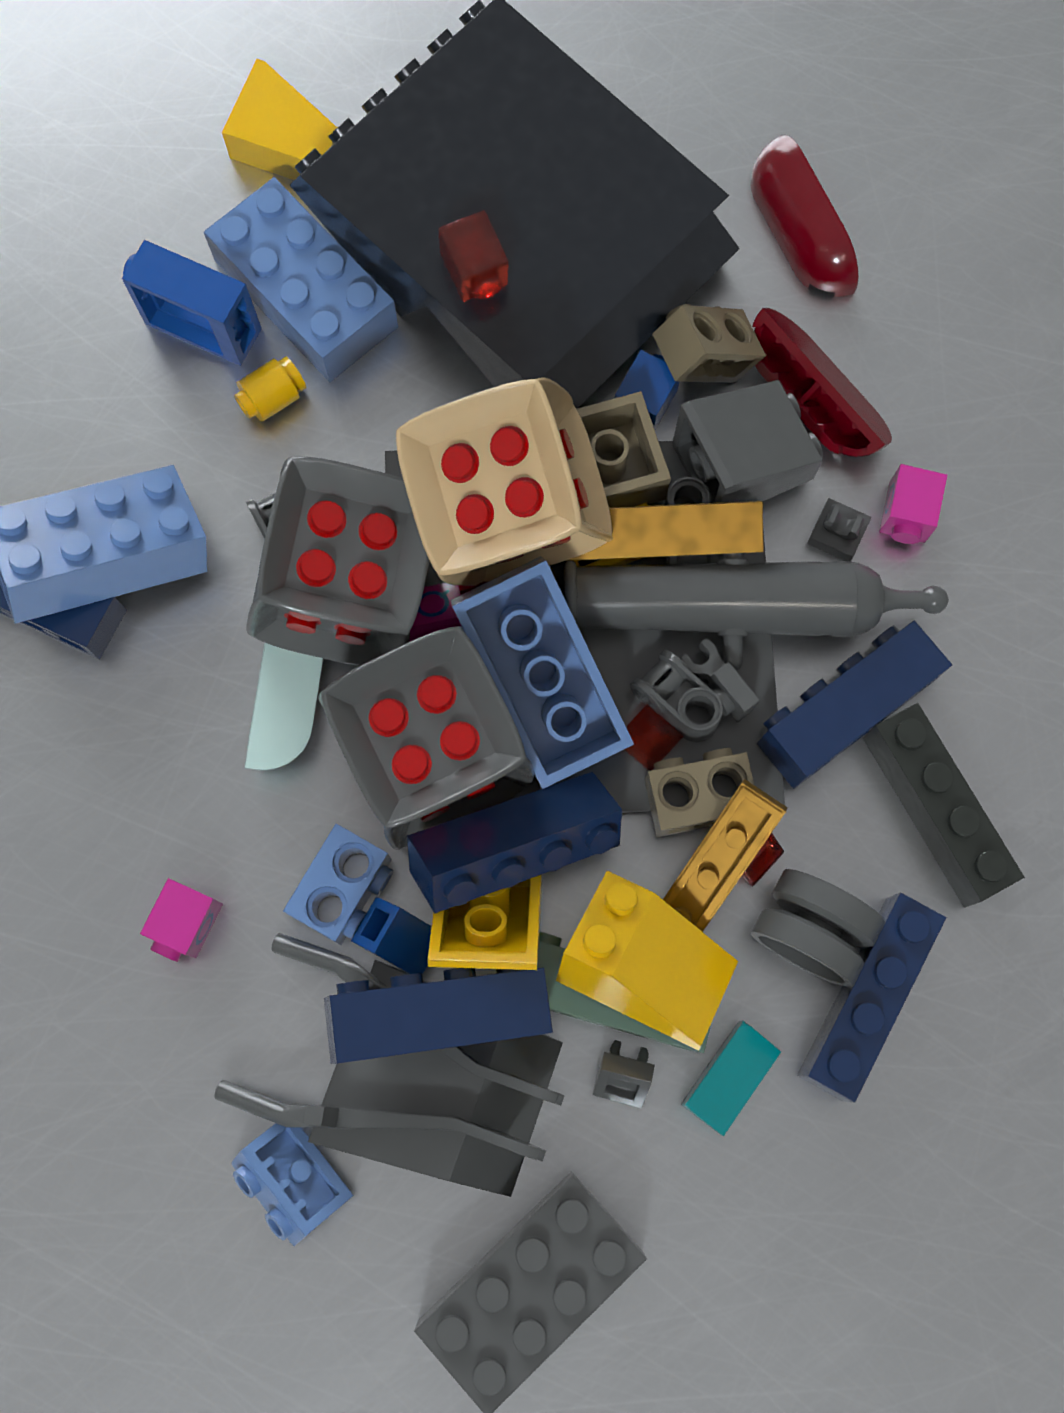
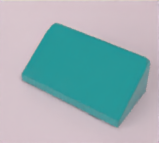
M743 1020L739 1021L681 1105L720 1135L724 1136L781 1051Z

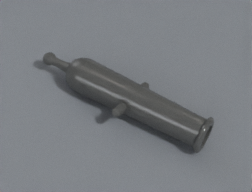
M744 553L724 554V559L719 560V563L576 566L575 560L564 561L562 594L578 627L718 632V636H723V662L725 664L729 662L735 670L740 669L742 666L743 636H748V633L852 637L873 629L885 612L896 609H923L927 613L937 614L941 613L949 602L946 591L934 585L926 587L922 591L888 588L883 585L878 573L868 566L852 561L749 563L748 559H744Z

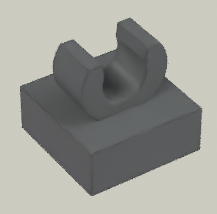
M828 498L807 544L843 561H851L872 517Z
M615 1040L610 1047L609 1053L604 1052L592 1095L642 1108L652 1083L655 1065L647 1063L649 1053L647 1048L644 1047L640 1048L637 1060L620 1056L621 1041Z

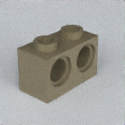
M690 304L680 305L668 313L666 321L653 333V337L675 381L735 383L766 356L743 309L721 308L720 306H691Z
M722 748L704 753L702 755L703 761L684 764V760L681 757L656 762L654 764L655 770L648 771L644 779L656 837L712 827L732 798L723 797L716 793L712 785V778L720 774L727 775L734 780L737 789L744 779L754 785L747 752L733 755L731 748ZM669 784L681 785L688 793V804L682 807L670 805L664 799L663 788Z

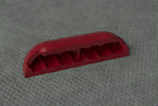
M781 135L763 148L754 163L750 184L753 198L793 272L804 286L809 288L811 284L818 289L834 292V297L852 295L857 289L859 276L856 254L848 232L799 145L790 136Z
M762 308L757 314L752 327H755L754 332L766 356L755 367L767 382L779 380L786 394L791 393L795 397L800 407L801 421L817 439L835 454L852 457L868 456L889 445L892 441V436L883 418L812 338L782 313L771 308Z

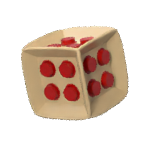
M537 378L503 384L425 412L409 420L396 430L399 464L414 519L427 556L442 581L453 585L474 586L482 582L491 581L540 556L550 566L590 552L613 540L609 506L587 431L578 411L573 405L572 397L556 382L548 378Z

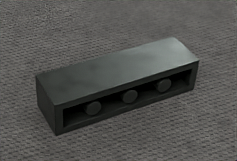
M918 702L875 725L862 737L964 908L980 903L1025 878Z

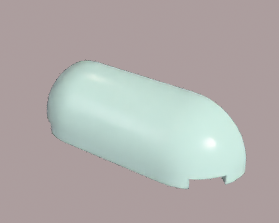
M264 643L248 739L245 769L262 771L282 767L294 760L306 747L313 727L323 658L293 652Z

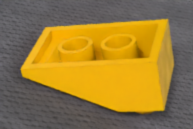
M606 871L563 953L556 981L699 1051L738 964V960L654 892L610 871Z
M542 874L519 882L510 888H503L470 900L466 904L454 906L435 914L433 912L428 967L537 970L541 924Z

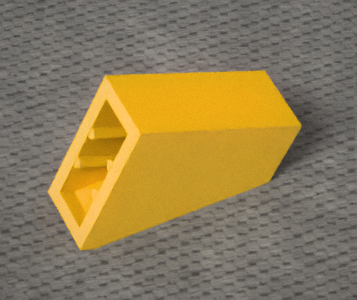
M256 59L222 130V135L230 159L295 180L300 175L295 166L314 148L323 155L334 145L328 136L337 127L263 60Z

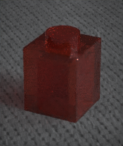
M485 210L439 227L440 254L463 302L474 297L478 299L488 298L499 292L503 286L508 285V259Z

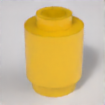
M287 356L279 361L273 358L236 382L239 392L234 395V398L249 419L256 415L261 422H264L300 398L299 393L306 389V384L296 366Z

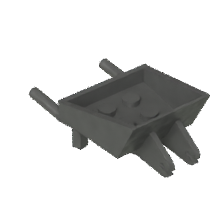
M278 933L272 943V951L274 953L336 974L345 982L369 980L370 990L391 988L390 977L409 974L378 960L374 961L371 972H368L348 956L282 933ZM542 1034L338 1063L334 1069L321 1106L288 1105L226 1080H222L218 1084L214 1097L218 1101L284 1127L313 1128L308 1140L309 1143L445 1181L511 1197L524 1157L543 1162L546 1150L529 1142L543 1101L562 1105L565 1095L548 1089L563 1042Z

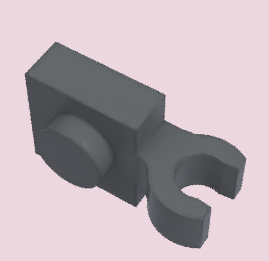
M705 638L701 641L699 648L706 655V663L701 665L695 664L686 653L680 659L696 677L708 681L707 686L721 699L723 706L722 714L724 716L731 714L738 723L754 710L760 699L729 662L725 664L722 661L716 646Z

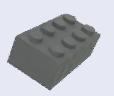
M571 1171L418 1320L414 1332L483 1413H493L647 1258L639 1246Z

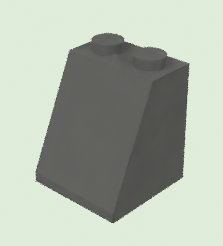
M779 380L699 398L681 404L672 445L688 476L703 481L708 487L711 503L763 502L814 479L823 461V452L817 437L813 433L808 434L800 420L801 411L797 400L791 393L786 394Z

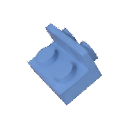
M275 1123L243 1148L231 1162L236 1170L233 1172V1177L242 1192L249 1198L256 1196L268 1212L265 1214V1220L272 1232L283 1241L288 1239L295 1246L354 1195L313 1143L308 1142L309 1137L302 1128L284 1127Z

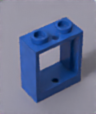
M147 240L143 241L136 254H132L127 259L123 269L122 280L146 325L242 366L262 330L246 283Z

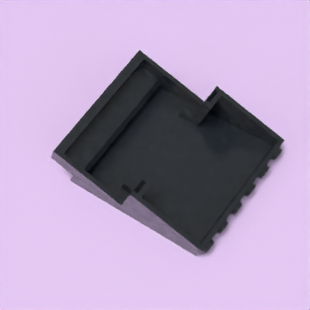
M478 0L459 18L464 25L460 31L453 36L447 28L426 47L432 54L428 60L420 65L416 58H414L394 76L400 84L389 95L383 88L378 90L361 106L367 113L365 117L356 125L350 118L346 119L328 136L333 142V146L323 155L316 148L306 155L295 166L300 175L290 186L335 240L394 300L396 312L400 317L427 306L494 387L521 380L548 378L563 387L570 394L573 405L578 409L666 321V316L671 310L683 305L740 249L713 212L730 195L505 0H493L485 7L482 1Z

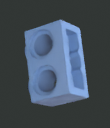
M335 824L283 912L342 945L346 937L352 940L366 915L363 908L371 894L374 893L379 896L388 884L393 874V869L388 867L392 859L387 852L342 826ZM356 853L366 855L369 861L367 871L358 878L346 877L343 872L345 860ZM326 897H339L342 902L340 916L332 922H321L317 913L320 902Z

